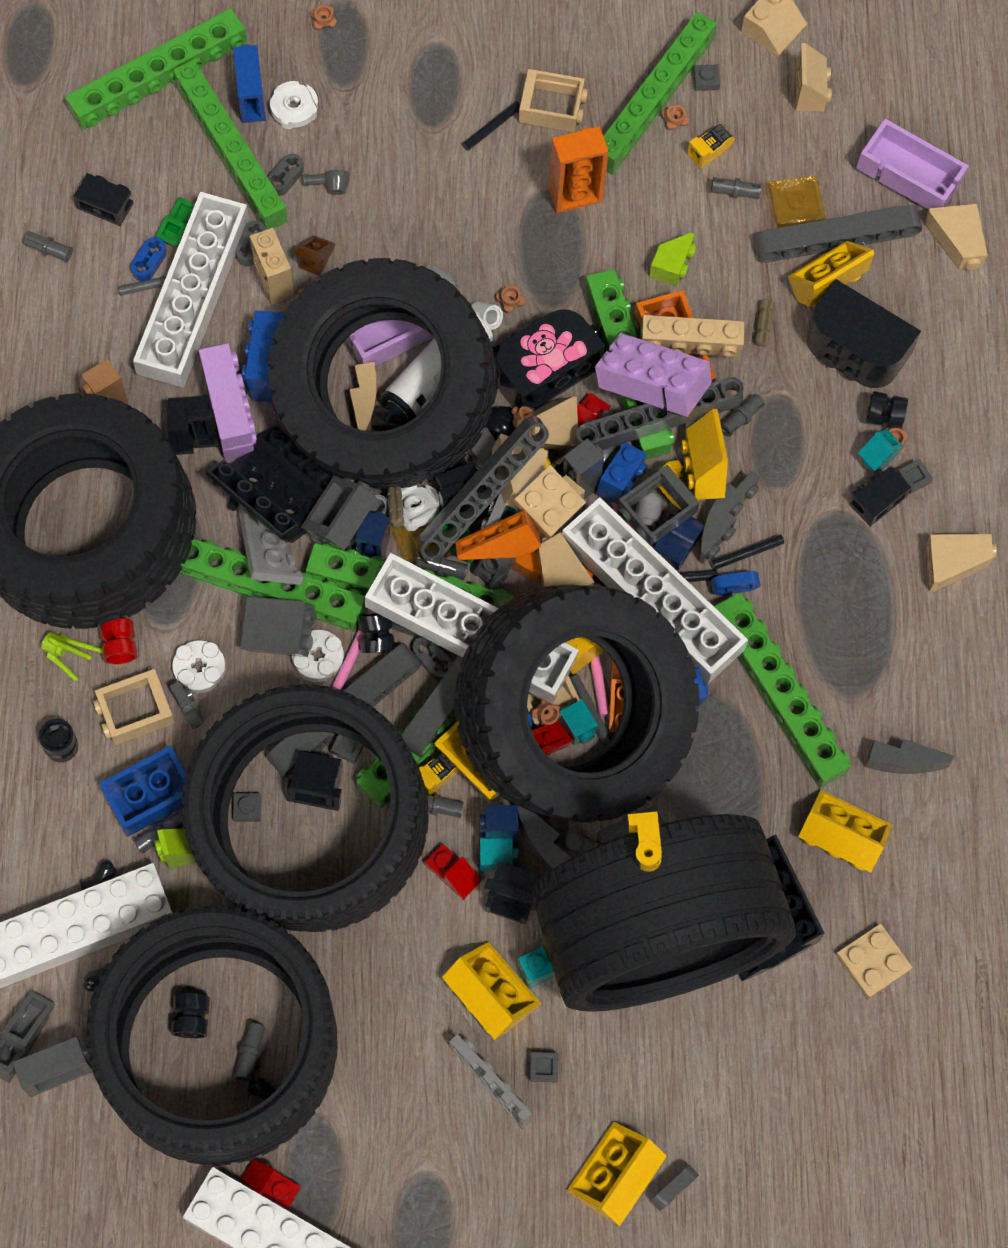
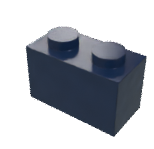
M372 511L367 514L358 529L356 549L362 556L369 558L378 556L384 559L390 540V519L379 511Z
M485 805V814H480V837H486V839H513V845H518V805Z

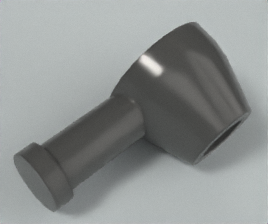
M329 170L325 174H304L303 183L304 186L327 184L330 194L342 195L345 193L349 183V172Z

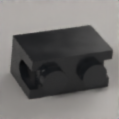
M88 173L74 195L77 209L120 227L134 204L133 200L129 199L131 191L126 186L121 184L115 185L108 182L102 176H93Z
M891 466L885 471L882 469L878 470L871 477L870 483L866 486L861 484L852 493L854 501L850 503V506L870 527L907 498L911 486Z

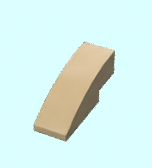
M374 362L355 365V377L358 388L349 389L356 428L364 431H371L373 425L371 422L372 413L377 406V378Z

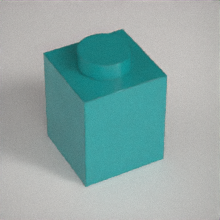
M886 429L877 432L858 454L863 458L862 461L868 468L877 471L885 468L904 446Z
M582 699L559 711L558 720L573 740V745L580 742L586 744L595 738L598 724Z
M480 839V871H496L499 861L511 865L518 863V847H513V839Z
M543 947L527 953L517 960V966L529 989L552 979L554 976L553 967Z

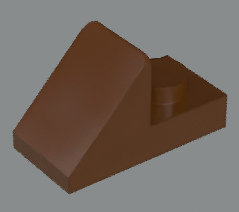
M314 235L297 246L295 252L296 256L301 257L298 265L299 268L316 275H321L332 254L335 243Z

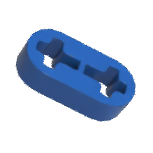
M149 238L133 259L131 271L137 281L151 279L165 259L167 250L161 238ZM158 246L160 251H154V253L152 254L151 248L156 249ZM146 264L147 271L142 270L139 272L138 267L143 268Z
M756 571L725 574L711 579L712 590L715 595L748 592L761 586L759 574Z

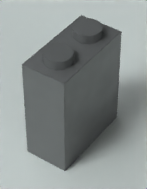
M247 597L240 648L250 652L308 657L309 651L313 646L311 632L312 625L316 621L315 605L303 601Z

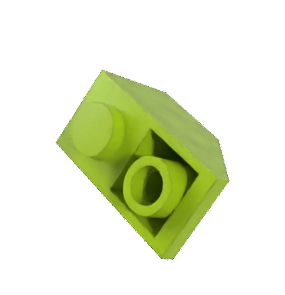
M688 233L660 244L651 264L649 277L674 286L678 285L680 278L685 279L689 268L686 262L688 258L693 259L697 245L694 244L695 234Z
M186 829L157 830L159 839L154 840L161 863L167 862L169 869L196 862L185 836Z

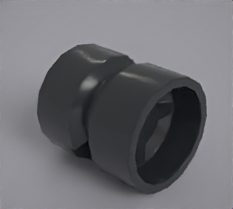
M873 391L866 423L879 426L882 423H886L889 428L902 429L908 406V398L896 395L888 398L886 393ZM883 405H888L886 415L881 414Z
M378 613L358 616L359 631L363 632V636L360 638L361 653L386 652L395 649L394 635L389 633V630L393 627L391 620Z
M52 719L47 721L39 731L40 743L46 755L52 761L64 763L76 755L79 743L71 725L67 721Z
M195 993L174 995L173 1011L177 1014V1017L172 1019L171 1034L181 1038L196 1039L207 1037L208 1020L204 1016L209 1014L210 997Z

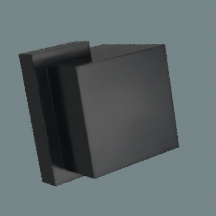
M208 395L168 398V435L176 455L194 454V448L220 447L217 424Z
M474 462L436 475L441 511L478 471ZM480 486L477 489V493L486 491L487 486ZM470 504L463 505L459 511H467L470 508ZM490 504L475 521L490 516L488 515Z
M299 751L292 779H289L287 785V801L339 811L342 789H339L341 759Z
M499 861L493 880L487 878L484 886V895L489 896L485 912L526 925L530 911H535L532 891L540 881L541 874Z

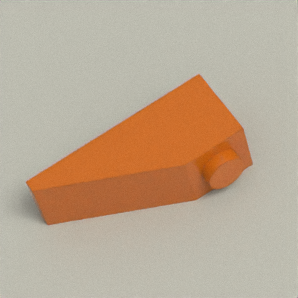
M526 510L455 542L459 560L517 558L524 554H530L541 547L539 532Z

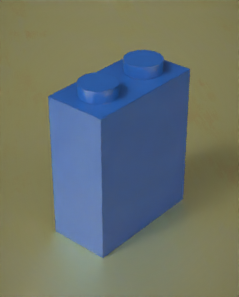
M247 44L233 47L242 123L266 121L257 45Z

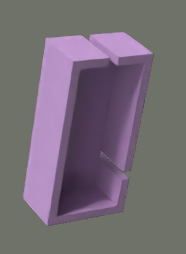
M884 119L861 152L856 169L874 179L879 176V182L929 210V208L946 207L963 182L969 165L891 121Z
M384 320L358 329L345 341L349 348L353 349V354L359 364L374 362L375 366L434 338V336L423 328L409 322Z
M622 333L618 335L609 347L610 352L606 351L595 366L599 388L662 409L665 406L663 388H665L667 410L686 417L689 416L712 383L709 361Z
M229 343L200 349L199 354L224 458L225 460L244 457L254 450L253 445L257 443L248 399L244 390L242 375L239 370L236 351H230Z

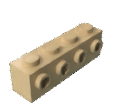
M643 315L640 339L682 353L740 357L744 345V321Z

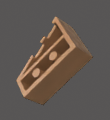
M108 359L81 374L78 389L83 396L85 394H96L105 396L108 400L113 398L128 404L122 379Z

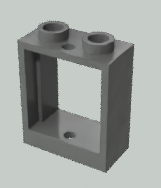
M666 465L621 497L618 502L617 513L626 523L629 522L634 530L651 546L697 513L700 502L671 468ZM662 485L682 511L651 532L632 510L631 506Z
M333 476L301 528L318 541L345 550L378 498L370 493L371 487L362 481L355 482L347 477L342 479Z
M77 1036L12 1062L21 1088L30 1098L93 1072L87 1043H81Z

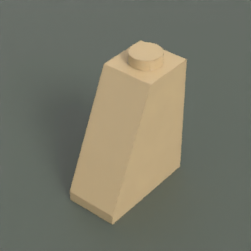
M977 204L929 208L925 218V225L957 268L976 270L983 267L988 254Z
M573 396L555 400L517 420V427L524 419L530 416H536L542 420L548 429L549 437L541 448L566 450L577 446V397ZM540 427L532 428L529 435H536L540 431Z
M500 434L492 447V454L509 436ZM515 447L512 454H519L523 447ZM540 448L501 491L505 505L521 511L512 501L544 471L548 455L547 450ZM498 466L496 468L497 474L502 473L505 466Z
M561 532L555 536L552 535L549 539L545 537L540 541L541 547L538 548V561L542 587L552 585L594 586V581Z
M930 535L926 542L929 592H935L988 568L997 554L996 543H992V535Z

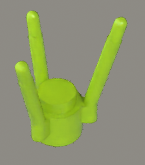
M52 631L49 632L42 642L41 649L48 652L47 659L53 661L74 681H78L79 678L58 656L63 657L67 651L91 660L92 656L69 644L103 653L102 648L71 639L63 634L58 635Z

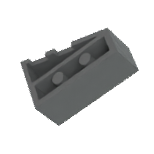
M586 439L559 457L551 466L562 478L567 475L585 490L584 499H586L598 489L602 475L604 453L597 444H592Z

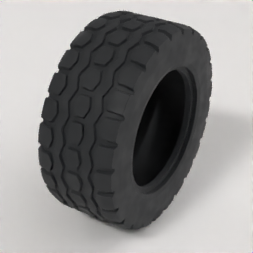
M370 258L368 262L364 260L353 261L344 264L341 269L336 267L320 276V280L317 282L314 280L299 293L300 297L294 299L283 314L285 317L283 321H279L272 339L275 342L270 346L268 366L270 367V370L267 372L269 392L272 393V405L277 417L280 418L283 429L290 439L294 441L302 452L334 476L342 479L347 477L355 482L362 481L369 487H376V489L387 490L388 487L402 486V488L416 486L422 484L426 479L430 481L436 478V475L446 472L445 469L448 467L452 468L466 456L465 452L468 449L471 450L480 439L482 429L486 428L493 411L491 407L495 403L497 394V365L493 353L494 350L484 326L467 299L452 283L445 278H441L439 274L424 266L418 267L416 263L406 260L395 259L391 261L390 258ZM384 320L409 322L434 336L439 347L441 375L432 400L416 418L398 428L379 432L359 430L344 424L337 418L329 400L328 373L335 353L351 334L368 324Z
M79 393L59 395L58 400L53 396L34 402L33 408L27 405L12 413L10 421L2 420L0 422L1 598H4L5 602L13 609L34 621L70 629L72 626L75 629L96 628L99 623L103 625L112 620L123 618L124 615L131 617L145 609V603L150 602L152 604L166 591L165 586L167 584L171 585L182 570L181 564H185L192 546L191 541L194 539L196 529V503L190 481L163 431L144 413L132 408L130 405L113 398L108 400L107 397L96 394H85L84 397ZM104 468L121 473L133 481L134 492L130 511L119 530L102 545L82 554L62 557L41 554L26 546L25 524L29 510L43 489L57 478L80 469Z
M545 586L534 589L532 592L518 595L509 601V605L504 604L488 618V623L484 622L472 638L473 644L472 646L468 645L460 665L463 667L462 671L458 672L455 693L458 696L455 699L456 721H459L457 729L462 746L467 748L466 755L476 772H481L480 777L495 792H499V795L507 801L526 810L565 821L591 823L597 820L600 822L621 817L623 813L628 814L646 804V800H652L667 786L666 781H672L683 765L681 759H685L691 749L694 740L691 734L696 732L699 712L695 711L696 706L699 705L698 684L694 683V679L697 678L695 667L691 657L686 655L688 650L679 634L674 632L675 629L660 612H656V609L646 601L638 597L634 598L632 594L625 591L602 586ZM585 637L603 648L615 663L623 684V712L614 736L598 754L576 765L560 766L544 753L534 738L528 719V693L533 676L548 654L569 640Z

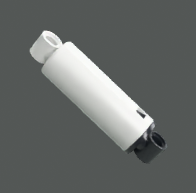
M481 301L475 302L471 306L492 342L493 333L491 330L500 326L503 312L499 306ZM435 338L380 395V401L383 405H379L374 409L371 422L376 429L387 431L405 425L416 418L432 400L441 375V355Z

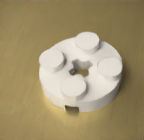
M289 81L279 85L274 90V95L270 99V110L273 118L283 128L302 127L316 119L318 98L313 88L306 84L304 86L300 85L297 81ZM291 101L300 103L296 108L289 107Z
M416 485L401 488L404 512L403 526L406 530L414 531L420 526L430 523L441 512L439 494L433 487L425 485V488Z
M312 630L313 646L309 651L308 657L292 656V661L301 677L312 682H323L327 680L326 678L335 676L339 672L344 662V651L340 639L334 634L325 630ZM321 650L325 657L314 661V656L311 654Z
M199 640L189 642L177 649L173 659V673L176 681H180L181 685L185 688L188 686L191 692H209L225 676V659L216 644ZM198 661L206 664V667L202 668V672H197L196 668H192Z

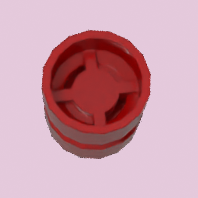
M118 618L103 625L100 624L101 640L104 642L102 652L105 663L119 665L137 659L136 642L133 641L135 631L132 620Z

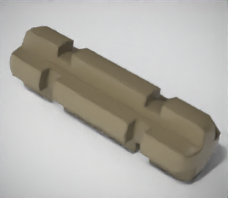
M764 299L760 304L755 338L757 346L766 347L769 342L774 302L772 300Z
M388 487L387 495L389 496L388 508L391 526L393 528L402 527L404 525L401 487Z

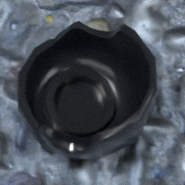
M508 406L492 408L493 411L486 426L495 441L500 434L510 436L516 429L512 423L514 415L511 412L512 408Z

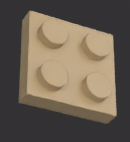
M551 465L512 501L521 511L526 510L534 525L548 539L586 503Z
M879 924L836 954L867 999L913 969L882 924Z

